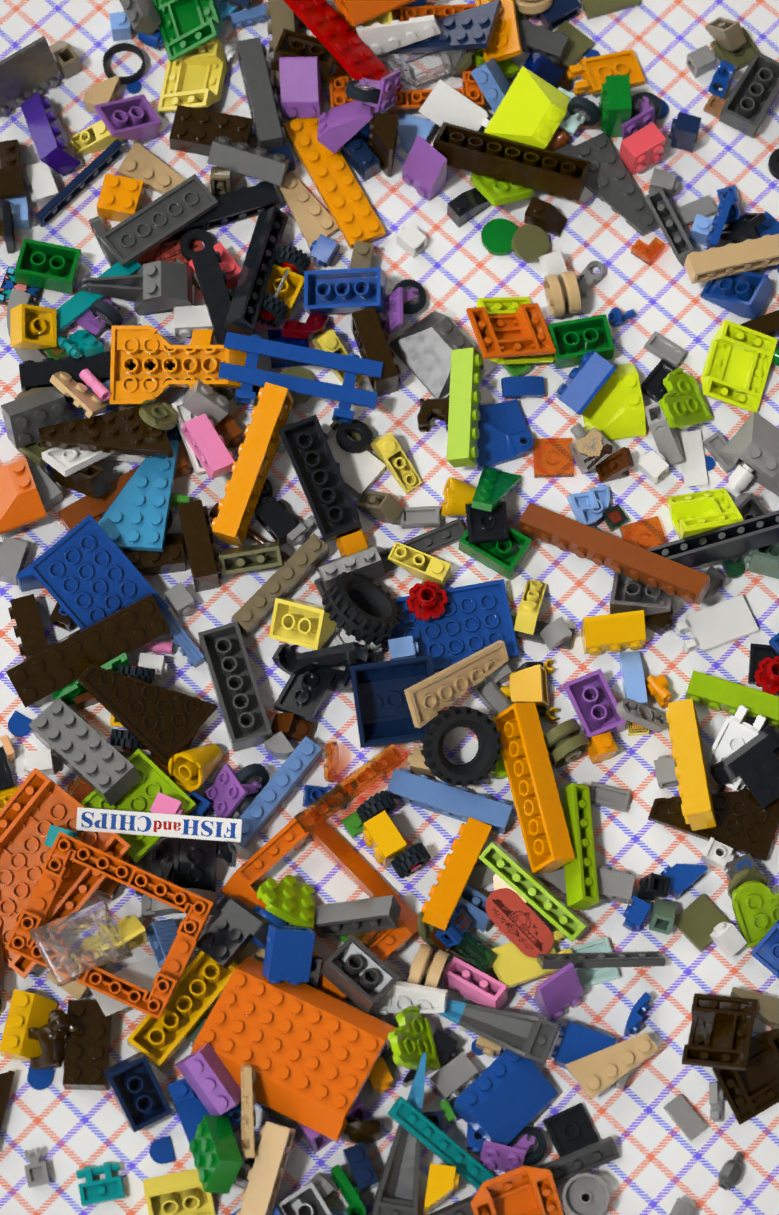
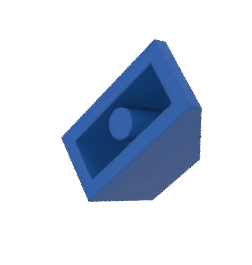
M675 864L672 868L670 866L666 867L661 872V875L671 878L668 892L675 900H678L707 874L709 868L706 865Z

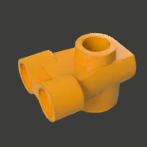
M654 675L648 676L645 680L647 695H653L662 709L667 708L668 703H671L669 699L672 697L668 690L669 683L663 675L657 677Z

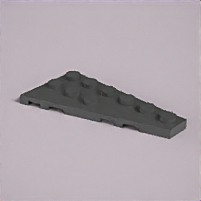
M605 132L560 153L591 162L585 187L602 202L605 201L615 213H619L626 220L625 222L640 235L645 236L660 228L653 212Z

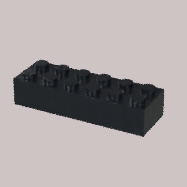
M316 414L279 429V434L324 542L328 543L362 529V524Z

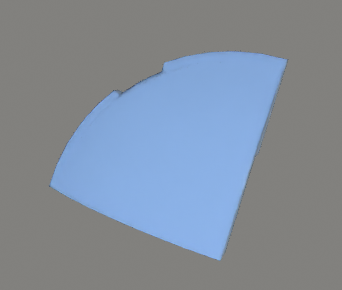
M400 113L398 136L401 140L402 149L409 154L418 135L427 141L435 127V123L418 116Z
M608 486L590 488L588 492L569 494L567 499L577 521L589 526L602 518V514L608 508L610 502Z

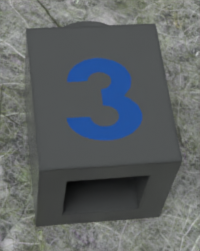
M750 853L727 863L728 872H726V876L730 882L733 876L741 870L747 868L759 869Z

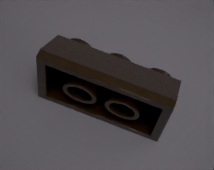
M284 29L275 50L272 69L279 71V57H318L321 83L327 84L335 58L316 37Z
M376 112L375 119H371L369 148L372 149V152L380 160L382 171L387 177H391L397 146L399 116Z
M182 532L166 534L163 552L122 550L142 576L186 571Z

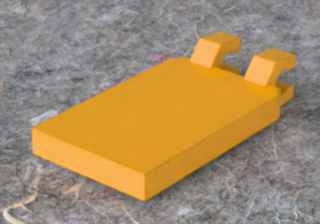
M633 49L581 59L579 64L569 66V71L566 72L569 80L582 76L583 80L575 82L576 87H573L575 96L583 95L586 92L592 95L602 93L601 85L605 83L606 76L629 75L630 88L642 86L646 81Z

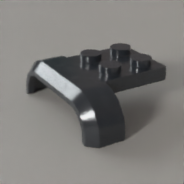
M287 643L279 645L272 659L282 671L291 676L275 702L274 708L283 713H295L296 718L311 723L329 690L334 692H343L351 679L349 666H346L345 671L320 666L304 674L296 675L292 673L297 662L296 653L291 650Z
M770 723L766 724L767 727L727 758L717 764H712L709 770L710 775L718 786L727 784L739 776L763 809L779 797V759L773 752L779 746V728L776 724Z
M164 837L152 846V863L159 864L165 857L174 856V884L181 888L203 889L216 893L217 858L226 860L229 867H236V847L228 841Z
M227 895L215 907L221 915L196 944L198 949L227 969L253 937L266 947L268 927L273 924L234 895Z

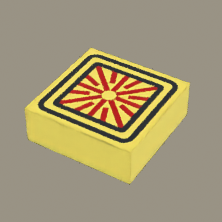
M627 720L628 736L649 735L648 728Z

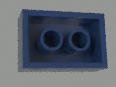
M142 1052L102 1071L129 1128L134 1133L172 1113L151 1066Z

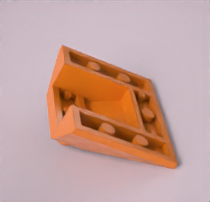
M538 303L520 304L515 314L488 315L485 307L467 308L466 310L484 359L555 354L556 352Z
M26 456L0 464V534L46 518L47 514Z
M520 1166L483 1182L470 1203L474 1215H564L552 1172L548 1169Z

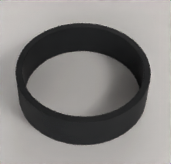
M129 43L113 45L105 52L103 57V68L107 78L115 76L106 68L108 59L117 52L130 51L141 58L142 65L135 74L119 77L120 85H128L138 81L145 72V59L142 51L137 46Z

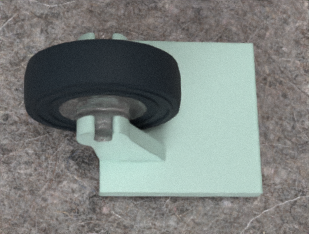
M560 87L558 88V90L569 96L567 112L558 126L560 129L562 128L564 131L574 135L580 124L594 126L599 121L601 111L593 101L581 96H575Z

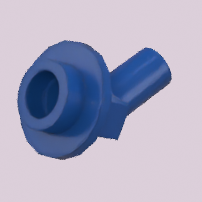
M615 307L609 312L608 320L613 327L622 326L626 320L636 316L634 309L622 313L619 308Z

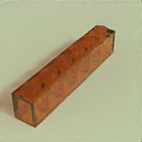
M393 744L385 747L294 815V818L305 833L315 829L404 761L403 757Z

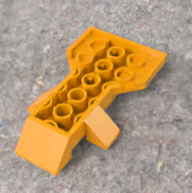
M151 325L112 326L111 397L109 404L141 405L145 400L157 399L168 387H189L190 389L198 380L208 384L210 387L240 389V382L218 378L220 364L224 362L245 366L247 352L224 348V345H213V329H193L190 345H170ZM131 362H133L136 365V367L133 368V370L127 368V366L130 365ZM150 362H153L154 365H156L155 368H153V370H149V368H147V365H150ZM170 362H173V364L175 365V368H173V370H169L166 367L167 365H170Z

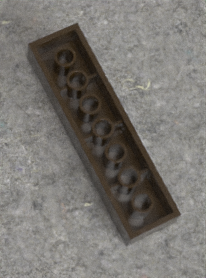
M443 122L433 143V147L447 159L448 166L470 171L477 175L492 177L495 180L507 181L514 185L529 187L532 190H540L550 195L562 196L569 200H580L591 166L590 161Z
M148 593L6 668L5 671L23 705L27 707L76 681L90 664L102 666L124 652L127 654L169 632L170 628L152 594Z

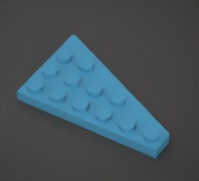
M169 440L173 451L172 458H168L167 455L154 454V457L146 456L98 522L100 527L120 550L163 552L180 445L178 440Z

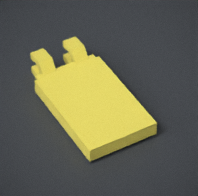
M559 930L552 932L553 944L547 954L572 953L570 948L556 953L553 945L560 943L564 935ZM513 942L486 952L498 980L507 985V989L559 971V969H542L537 962L538 958L526 956Z

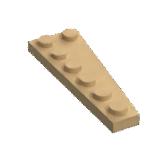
M498 640L405 689L404 692L414 727L419 729L436 717L440 710L453 704L452 701L458 696L466 694L467 689L474 684L477 685L486 676L506 663L509 657L504 641Z

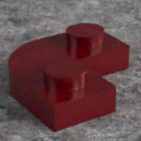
M322 313L310 314L306 323L297 320L286 321L282 329V337L309 339V334L319 332L322 335L329 324V315H323Z

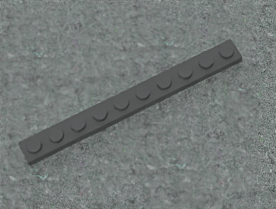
M609 1136L537 1168L550 1170L555 1185L577 1174L585 1173L620 1157L614 1139ZM476 1194L428 1215H474L470 1203Z

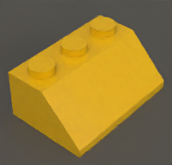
M644 610L583 618L580 632L584 654L599 655L605 651L616 653L630 648V650L642 648L646 641Z
M14 989L0 1044L1 1056L30 1062L32 1057H37L38 1059L42 1054V1050L38 1040L28 1037V1029L34 1027L39 1029L43 1025L48 1024L49 1014L51 1011L56 1010L58 1003L35 993Z

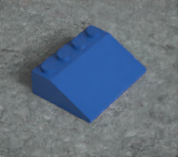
M505 1050L455 1099L453 1111L469 1123L472 1128L477 1130L487 1141L508 1146L558 1095V1092L532 1061L523 1059Z

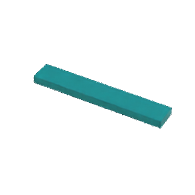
M134 260L123 268L117 262L97 278L135 275L141 268V265ZM81 290L57 309V335L88 312L95 300H103L107 296Z
M399 1097L387 1113L448 1166L456 1167L455 1172L459 1173L476 1190H479L483 1182L495 1177L493 1173L403 1097Z

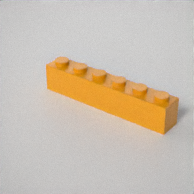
M471 817L468 818L466 824H461L458 831L460 838L454 839L450 849L453 852L452 854H447L443 863L446 867L444 870L440 869L436 881L439 882L437 885L433 884L428 895L431 899L430 901L425 900L421 912L424 913L423 922L441 930H446L476 866L478 857L481 855L488 840L492 826Z

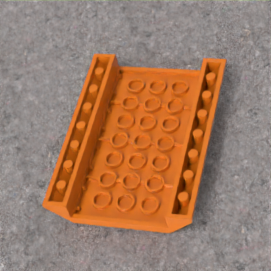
M34 768L0 811V943L3 947L4 960L9 964V967L24 979L37 963L5 949V946L22 910L26 909L43 871L41 869L52 848L44 845L50 825L77 832L79 841L118 859H121L131 847L118 833L76 830L77 807H86L36 768ZM72 861L36 939L53 945L105 880L106 876Z
M248 956L233 971L195 1039L191 1054L209 1043L240 1088L241 1064H250L256 1074L255 1083H252V1091H255L256 1102L338 1142L348 1124L346 1121L348 1113L384 1046L388 1048L390 1045L388 1033L392 1032L396 1027L306 983L301 982V985L289 984L288 981H281L280 984L270 983L262 975L263 963Z

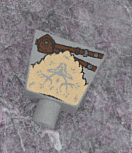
M578 423L570 429L576 439L569 444V449L582 474L590 471L617 451L595 427L585 431L581 424Z

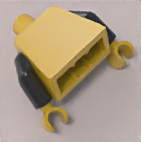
M547 659L545 663L541 661L525 662L514 673L510 674V685L501 686L500 690L507 698L511 697L513 704L535 702L539 717L546 716V719L550 722L557 719V717L550 715V712L557 713V708L552 707L549 710L545 708L549 707L547 674H552L555 668H549L547 665H553L554 661Z

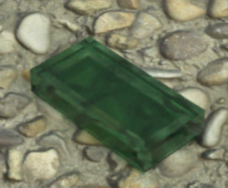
M464 932L462 935L463 939L455 950L482 972L489 973L498 955L470 932Z

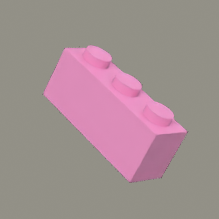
M204 413L184 422L181 432L209 478L212 480L230 472L235 458L232 452L227 450L223 437L216 432L213 421L208 419Z
M455 956L443 970V985L480 1006L500 1010L508 1000L507 985Z

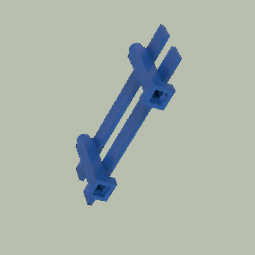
M231 332L226 333L224 348L247 352L245 366L224 362L220 364L218 378L241 383L240 389H236L235 402L254 405L256 392H252L253 385L264 387L265 382L288 388L291 393L339 402L338 408H334L332 421L351 424L354 416V411H350L351 404L375 409L378 393L354 388L357 374L381 378L383 362L360 358L356 354L343 355L262 339L261 336L255 334L246 336ZM263 355L344 371L342 385H336L256 369L258 357Z

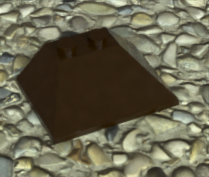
M18 139L0 142V199L25 196Z
M694 993L691 1009L692 1024L688 1045L685 1044L682 1064L746 1071L758 1000Z
M779 1029L761 1032L751 1038L746 1071L712 1068L739 1125L779 1102Z

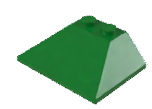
M152 0L162 21L159 27L170 62L218 37L223 28L216 0Z

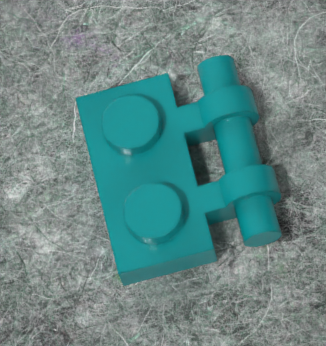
M78 330L76 333L70 334L69 339L62 336L57 338L59 347L62 350H66L70 357L76 359L80 358L83 354L86 357L105 352L104 344L87 330Z
M105 1162L101 1166H86L84 1169L76 1171L77 1179L86 1177L87 1182L78 1184L82 1207L125 1198L121 1176L112 1177V1172L120 1171L119 1162L111 1164L110 1162ZM105 1174L106 1179L93 1181V1176Z

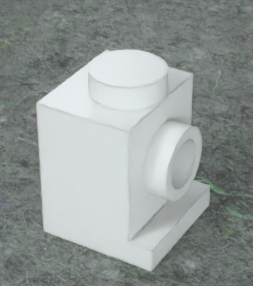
M711 837L701 861L723 871L727 863L732 861L735 856L731 854L733 848ZM716 851L723 853V855L718 856Z

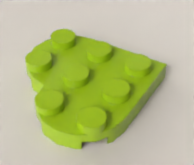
M471 173L470 182L494 207L534 197L535 190L529 187L514 185L507 181L495 180L492 177Z
M683 368L673 370L663 379V385L667 388L668 393L659 400V406L663 410L670 428L684 429L713 419L698 383L692 375L688 376L683 372Z
M289 874L279 883L273 878H268L261 884L256 892L258 900L262 899L267 905L265 909L268 912L296 927L314 928L315 897L313 895L314 888L311 885L303 884Z
M760 881L745 882L732 892V907L741 935L747 942L745 947L750 948L758 945L779 920V892L772 893L770 888Z
M416 1006L402 1009L401 1012L396 1014V1021L399 1027L388 1033L394 1063L408 1069H417L421 1056L425 1052L427 1055L425 1070L434 1071L441 1068L428 1018H423L418 1012L420 1008Z

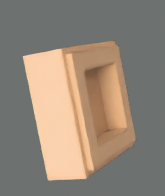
M1 736V743L7 759L12 761L16 756L9 736Z

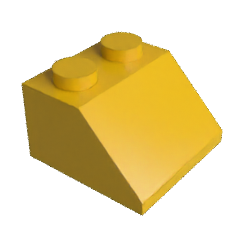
M20 304L10 309L12 348L34 350L57 347V309L28 304Z
M430 1163L423 1214L430 1213L450 1198L453 1190H457L459 1173H455L456 1167Z

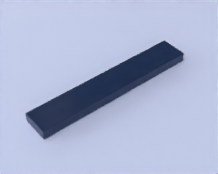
M116 139L35 214L37 224L44 227L123 153L122 143Z

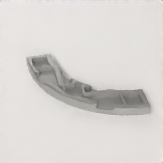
M12 288L7 306V328L10 340V309L20 304L29 305L32 297L31 294ZM14 348L22 362L27 360L42 362L43 359H46L38 349L25 350Z
M512 855L532 873L527 855ZM485 863L480 864L474 868L467 884L479 892L489 884L494 883L493 876L496 873ZM560 867L551 873L534 874L539 880L553 886L566 896L564 867Z

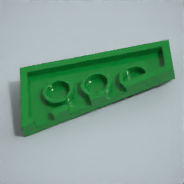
M483 467L471 508L491 512L500 504L502 498L505 499L509 491L512 492L515 489V485L521 483L522 476L499 471L494 467Z
M124 652L100 667L118 673L119 665L130 666ZM76 680L52 695L54 701L60 698L69 706L75 703V696L88 691Z

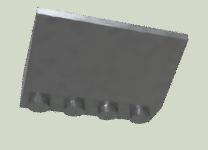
M44 36L0 61V117H5L15 108L21 107V104L37 92L42 94L47 89L54 88L61 82L60 72Z

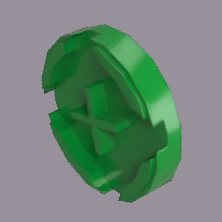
M503 218L487 222L481 233L483 247L493 255L503 256L510 254L513 251L511 240L518 228L514 223Z

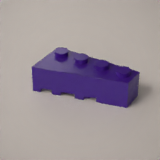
M37 92L20 106L40 160L62 176H65L80 165L81 162L52 107V101L47 96L44 97Z

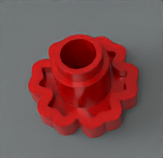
M425 581L423 585L416 583L409 590L410 597L407 598L406 604L409 613L415 614L417 620L429 622L431 618L438 620L445 613L444 606L447 605L448 598L446 591L439 589L438 583Z
M775 656L773 660L766 657L758 663V670L754 674L755 685L762 687L763 692L777 695V693L779 694V656Z

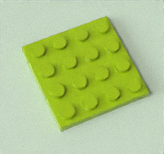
M139 748L127 759L135 766L142 778L112 806L106 803L95 791H92L81 802L86 808L150 813V809L159 792L181 801L184 809L183 815H188L196 807V803ZM118 833L131 845L126 854L135 863L141 860L157 841L164 838L160 836Z

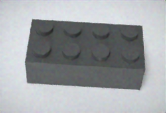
M756 52L722 108L719 121L753 138L779 95V62Z

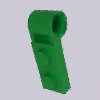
M339 1165L332 1167L331 1179L349 1205L346 1214L366 1215V1209L360 1200L362 1198L361 1193L357 1187L353 1188L351 1185V1179L347 1171H342Z

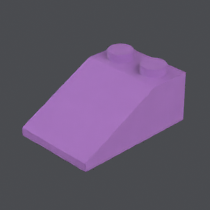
M279 57L283 118H319L323 111L324 100L318 57Z
M144 94L98 104L94 107L112 137L134 141L156 138L162 124Z
M352 101L333 107L327 113H322L318 119L317 140L335 154L373 118L374 107Z
M418 135L403 165L402 179L407 185L413 186L421 197H425L430 201L446 186L447 159Z
M572 962L537 986L534 1003L548 1021L553 1018L555 1020L559 1019L565 1014L564 1010L569 1006L574 1008L582 1001L581 998L584 992Z

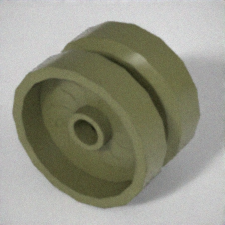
M575 719L566 720L544 735L546 747L550 753V763L553 768H560L572 762L591 745V741L586 734H579L581 727Z

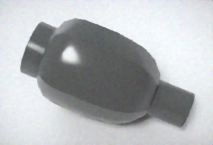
M736 1152L734 1158L728 1160L721 1168L718 1175V1185L722 1189L730 1190L731 1187L737 1184L743 1170L741 1161L744 1155L742 1153Z

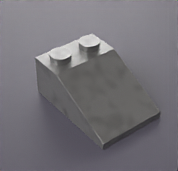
M615 573L610 598V614L644 610V616L669 612L671 611L673 596L659 588H652L642 581H635L625 574Z

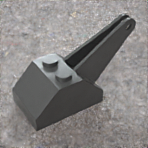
M160 260L143 264L135 275L100 278L87 277L81 279V290L83 292L134 301V310L139 316L193 304L192 268L187 264Z

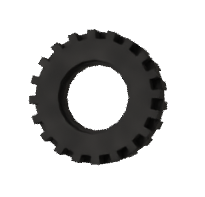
M342 572L323 595L322 604L326 605L324 611L330 614L328 618L331 621L337 623L336 627L344 629L346 635H353L355 640L359 642L364 640L368 645L371 642L374 645L383 644L402 619V616L399 615L401 609L396 607L398 603L390 598L391 594L385 592L380 584L376 585L373 583V579L369 578L367 580L360 573L356 576L354 572H349V574Z
M452 706L448 710L439 711V715L431 720L428 727L425 726L423 730L425 735L420 743H423V750L420 751L421 755L425 758V766L429 767L430 772L434 776L454 786L468 787L470 784H479V781L482 779H488V774L492 770L495 771L497 769L495 766L497 760L502 758L499 755L500 749L503 748V743H500L499 738L502 735L500 731H497L496 723L490 720L489 716L485 713L467 706ZM457 727L471 729L478 739L476 756L470 762L463 765L451 763L443 752V740L446 734Z

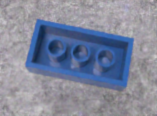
M381 267L304 271V310L309 315L313 313H353L373 306L376 312L386 311V273Z

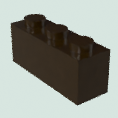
M91 464L67 477L52 467L55 479L60 485L94 499L101 497L110 489L105 469Z
M34 594L10 600L12 607L8 608L11 620L15 619L17 624L13 626L16 638L20 637L22 644L18 645L20 654L27 658L48 647Z

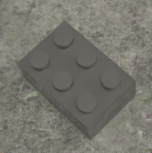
M55 386L1 405L7 437L16 449L41 441L38 428L70 421L65 396Z

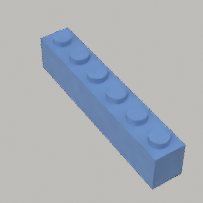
M305 736L239 817V819H242L241 842L236 843L244 849L248 848L321 758L322 748Z
M394 768L387 789L394 800L466 823L468 818L471 817L492 826L491 831L503 835L512 813L513 806H510L504 800L495 801L485 794L479 793L476 795L470 793V790L463 787H458L457 789L444 781L435 782L426 775L417 776L404 768L399 770Z

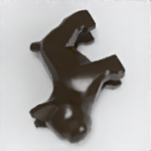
M449 395L445 398L420 399V412L417 415L420 432H429V421L432 418L445 421L448 433Z
M56 1009L51 1011L48 1024L43 1025L39 1029L37 1027L28 1029V1037L38 1040L42 1050V1054L38 1059L37 1057L30 1058V1067L32 1069L50 1070L54 1067L62 1066L65 1056V1035L79 1030V1027L71 1024L70 1016L64 1010Z

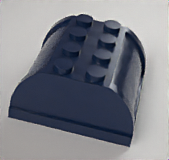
M432 655L350 666L360 748L416 741L424 738L425 731L423 730L425 726L428 727L431 721L420 729L414 727L404 690L434 675Z

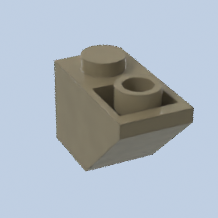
M60 40L49 46L58 70L64 78L81 70L80 59L70 44Z

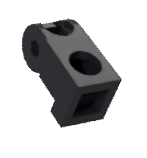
M650 873L640 879V890L637 893V897L647 901H653L659 896L667 897L671 878Z

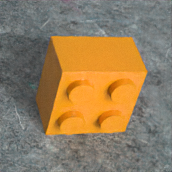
M106 173L97 203L98 217L122 222L138 212L145 193L144 181Z

